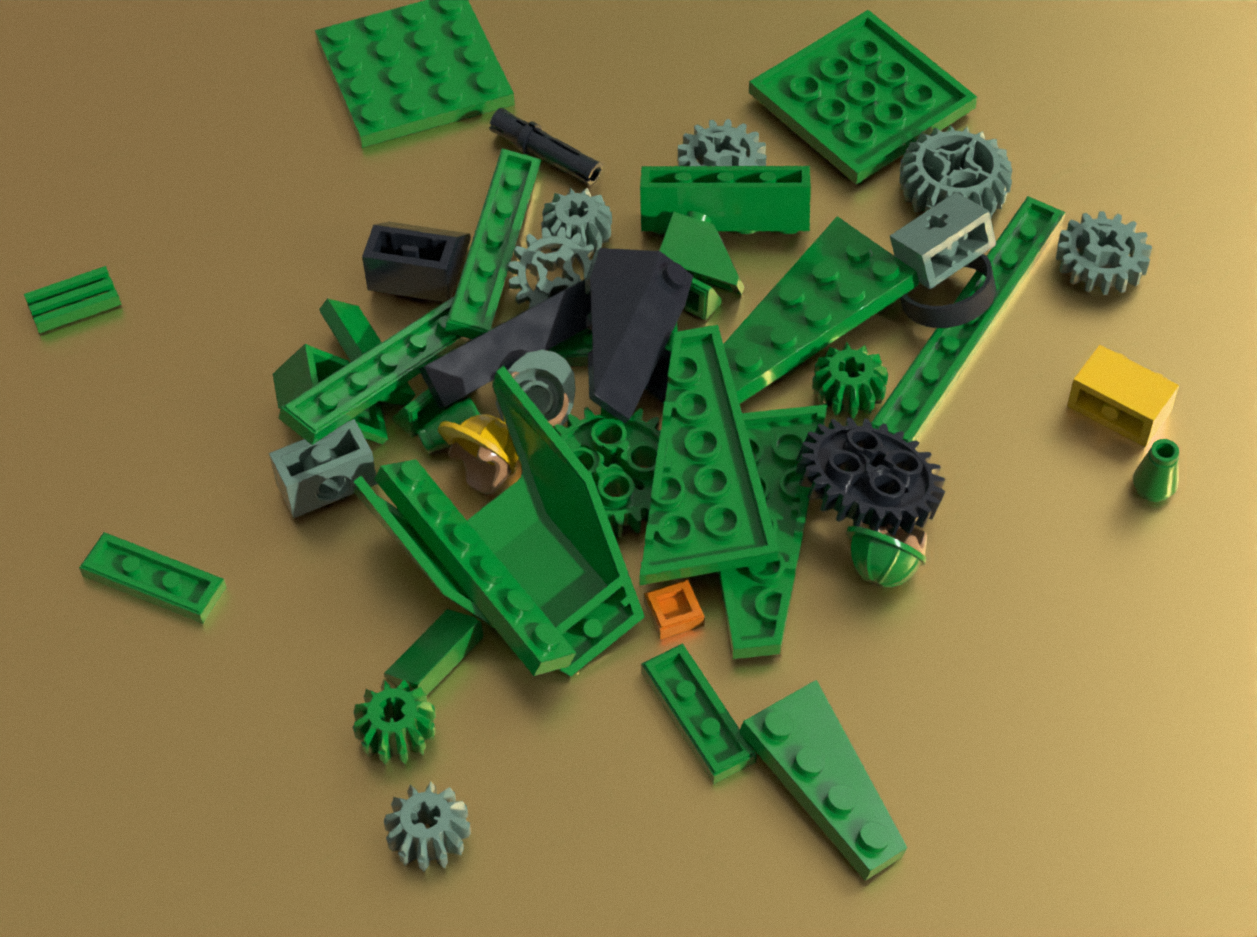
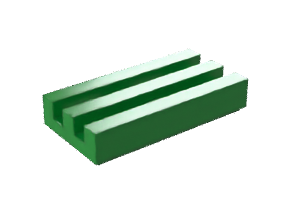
M106 266L24 294L39 333L122 305Z

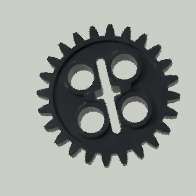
M847 417L844 426L835 419H831L828 427L818 424L815 433L808 432L797 457L799 462L796 473L802 475L799 484L800 486L810 488L807 496L809 499L823 500L820 508L822 512L834 509L838 512L836 515V521L838 522L848 517L853 520V526L861 527L862 523L869 525L870 530L877 532L880 526L885 527L892 536L896 535L899 526L908 534L912 533L915 525L924 528L928 519L933 520L945 494V490L942 489L945 478L938 476L941 469L940 465L929 463L932 454L930 452H918L917 448L920 442L917 440L908 443L902 440L904 437L903 431L896 432L894 435L888 433L887 424L884 423L879 429L872 427L868 419H864L862 426H857L854 420Z

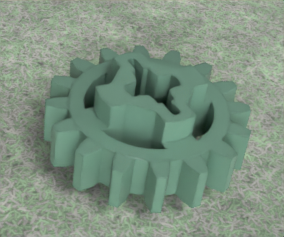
M726 119L723 126H717L714 120H709V128L704 129L697 124L694 126V135L687 133L683 135V144L678 145V166H766V144L759 142V133L757 131L747 134V125L744 123L734 128L729 119Z
M1104 211L1099 212L1097 219H1092L1090 215L1084 213L1082 214L1081 223L1071 219L1068 222L1067 230H1062L1060 233L1056 252V260L1061 261L1060 272H1072L1070 283L1085 282V291L1090 292L1094 286L1101 287L1103 295H1108L1110 287L1115 286L1120 293H1123L1126 290L1127 283L1137 286L1141 275H1146L1152 251V246L1146 244L1147 233H1135L1137 223L1135 221L1126 225L1121 223L1122 215L1117 214L1111 220L1107 219Z
M547 227L542 228V239L539 240L533 235L528 234L526 236L528 248L516 246L514 249V255L520 262H509L508 271L518 275L509 279L510 289H521L516 295L515 301L517 304L528 300L530 302L529 308L581 281L580 275L573 271L572 265L575 258L580 262L584 278H586L592 262L589 258L594 252L593 245H587L583 248L579 246L581 241L580 233L575 234L571 240L565 238V227H560L557 236H551ZM551 248L559 249L557 252H552L548 254H544L541 252L543 250ZM557 267L562 269V278L556 277L553 282L547 279L548 271L553 272ZM526 269H529L530 273L537 278L538 283L534 291L527 282Z

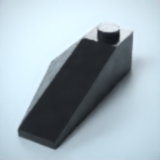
M599 248L594 253L585 280V294L591 296V312L586 316L587 328L592 330L593 350L588 353L589 399L625 424L630 420L681 315L688 297L693 275L661 251Z

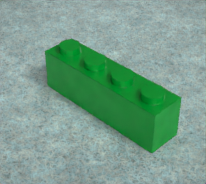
M642 166L640 179L641 231L666 234L673 212L686 215L688 211H695L711 218V224H714L717 231H736L741 234H752L757 231H778L783 234L810 231V166Z

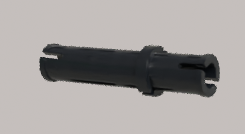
M504 108L498 109L490 120L491 126L489 130L514 143L522 153L536 155L588 186L594 185L602 173V162L581 153L572 146L547 134L538 123L533 121L528 123Z

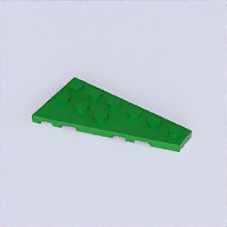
M837 216L724 342L723 345L739 404L919 285L917 271Z
M718 325L674 332L639 586L779 561L780 551Z
M827 404L742 413L780 552L779 561L718 572L733 659L781 653L810 499L807 497L810 488L800 486L799 484L802 475L796 473L799 462L797 457L808 432L815 433L818 424H825Z

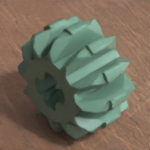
M570 187L567 195L554 193L552 202L544 204L541 230L547 227L551 236H557L560 227H565V238L571 240L575 234L580 233L581 241L579 246L583 248L592 244L594 252L602 247V243L609 242L612 212L610 207L605 205L602 195L591 197L588 188L582 193H575ZM551 248V251L559 250L557 248Z
M431 781L426 787L425 792L418 793L417 789L410 785L407 790L409 799L393 797L391 803L393 813L385 815L384 826L385 830L389 832L386 837L388 847L392 852L399 851V859L405 866L417 859L419 868L424 872L428 868L430 860H437L438 864L445 868L448 864L447 853L462 856L464 850L462 840L469 838L471 834L470 822L466 820L468 817L467 806L463 801H456L455 792L452 791L451 787L437 794L436 785ZM429 824L431 828L426 829L425 825Z

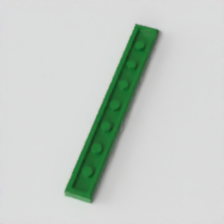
M1027 196L996 241V245L987 254L992 265L996 285V294L992 304L983 314L968 323L950 328L935 329L871 422L873 428L879 429L884 423L887 424L888 433L892 435L903 431L904 437L902 440L907 443L918 439L1064 222L1066 212ZM976 270L954 303L973 295L983 285L986 279L985 275Z

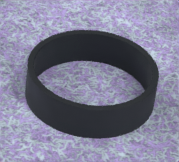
M983 253L964 266L975 269L986 277L983 285L973 295L957 303L929 306L915 302L906 293L900 297L905 314L915 323L931 328L955 327L979 317L992 304L996 294L992 265L988 257Z

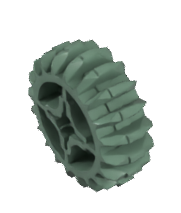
M950 125L946 132H942L934 127L930 136L920 133L916 142H910L906 154L901 159L900 189L903 190L905 201L912 202L914 212H926L957 192L989 210L990 217L992 218L996 209H1002L1006 197L1011 190L1012 162L1008 161L1007 150L999 149L997 139L985 140L984 131L975 135L969 132L968 126L963 131H955Z

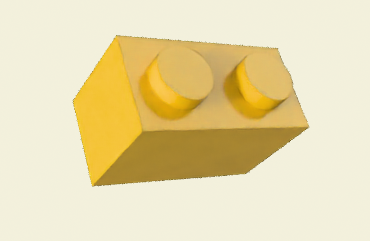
M1099 344L1074 377L1067 406L1146 447L1171 413L1179 385L1170 381L1164 375L1153 372L1129 360L1123 354L1114 352Z

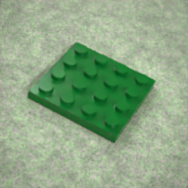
M424 0L315 30L316 41L362 148L515 105L514 92L468 0Z
M866 10L749 81L750 95L856 185L904 155L909 148L910 142H916L920 133L930 136L934 127L941 131L974 110L978 98L869 10Z

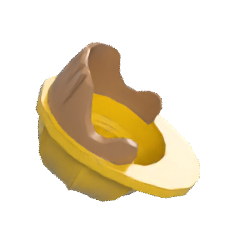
M476 415L459 425L444 421L438 426L439 434L450 445L448 456L453 459L460 458L463 460L466 469V481L475 490L484 494H493L508 476L515 474L518 457L507 426L499 418L491 415Z

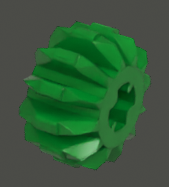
M846 342L842 351L829 347L825 357H818L814 370L815 376L812 379V389H814V394L818 395L820 405L827 404V407L832 406L834 416H837L842 411H847L852 419H854L858 414V410L871 414L875 404H882L886 394L885 385L888 382L887 367L881 366L880 354L868 355L865 345L858 350H853Z
M403 679L397 688H391L389 683L383 680L379 693L366 689L363 695L365 703L355 704L353 731L355 738L361 741L363 751L367 756L378 753L380 761L386 765L393 755H398L399 759L406 765L409 751L412 750L423 755L426 749L425 740L434 739L436 733L435 724L433 723L436 718L434 705L431 702H427L426 693L422 687L410 691L409 683Z

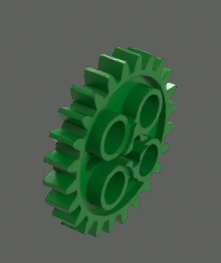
M585 407L584 419L582 420L569 414L567 417V428L556 424L554 429L592 475L611 527H614L618 537H622L623 529L626 525H630L637 534L641 533V521L645 520L648 522L651 491L661 430L658 431L659 418L656 416L645 422L643 421V410L639 409L624 424L602 407L601 414L594 415L588 407ZM611 495H620V497H612Z

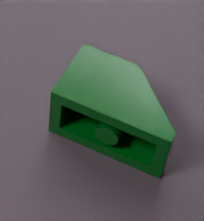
M688 211L686 215L673 212L659 251L680 264L693 275V278L742 295L745 288L718 231L714 224H711L712 219L695 211Z

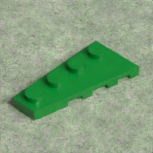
M817 680L743 721L739 733L865 881L903 857L908 847Z

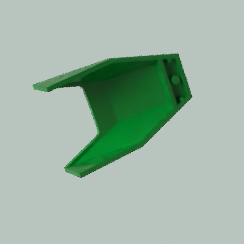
M503 366L496 371L492 388L520 462L522 474L517 482L467 521L574 649L576 655L568 667L558 669L571 677L645 616L592 475ZM362 476L354 480V493L436 588L445 597L492 626L399 509L377 496Z

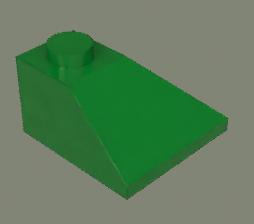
M304 344L272 374L278 409H281L282 406L348 365L351 361ZM380 401L351 419H355L365 439L382 445L388 440Z

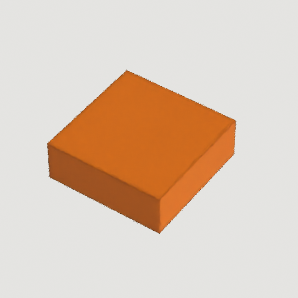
M688 579L644 593V604L660 640L705 626V616Z

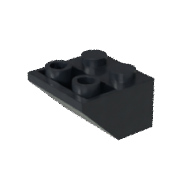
M390 221L374 224L362 255L367 290L446 302L453 296L471 240L470 233Z

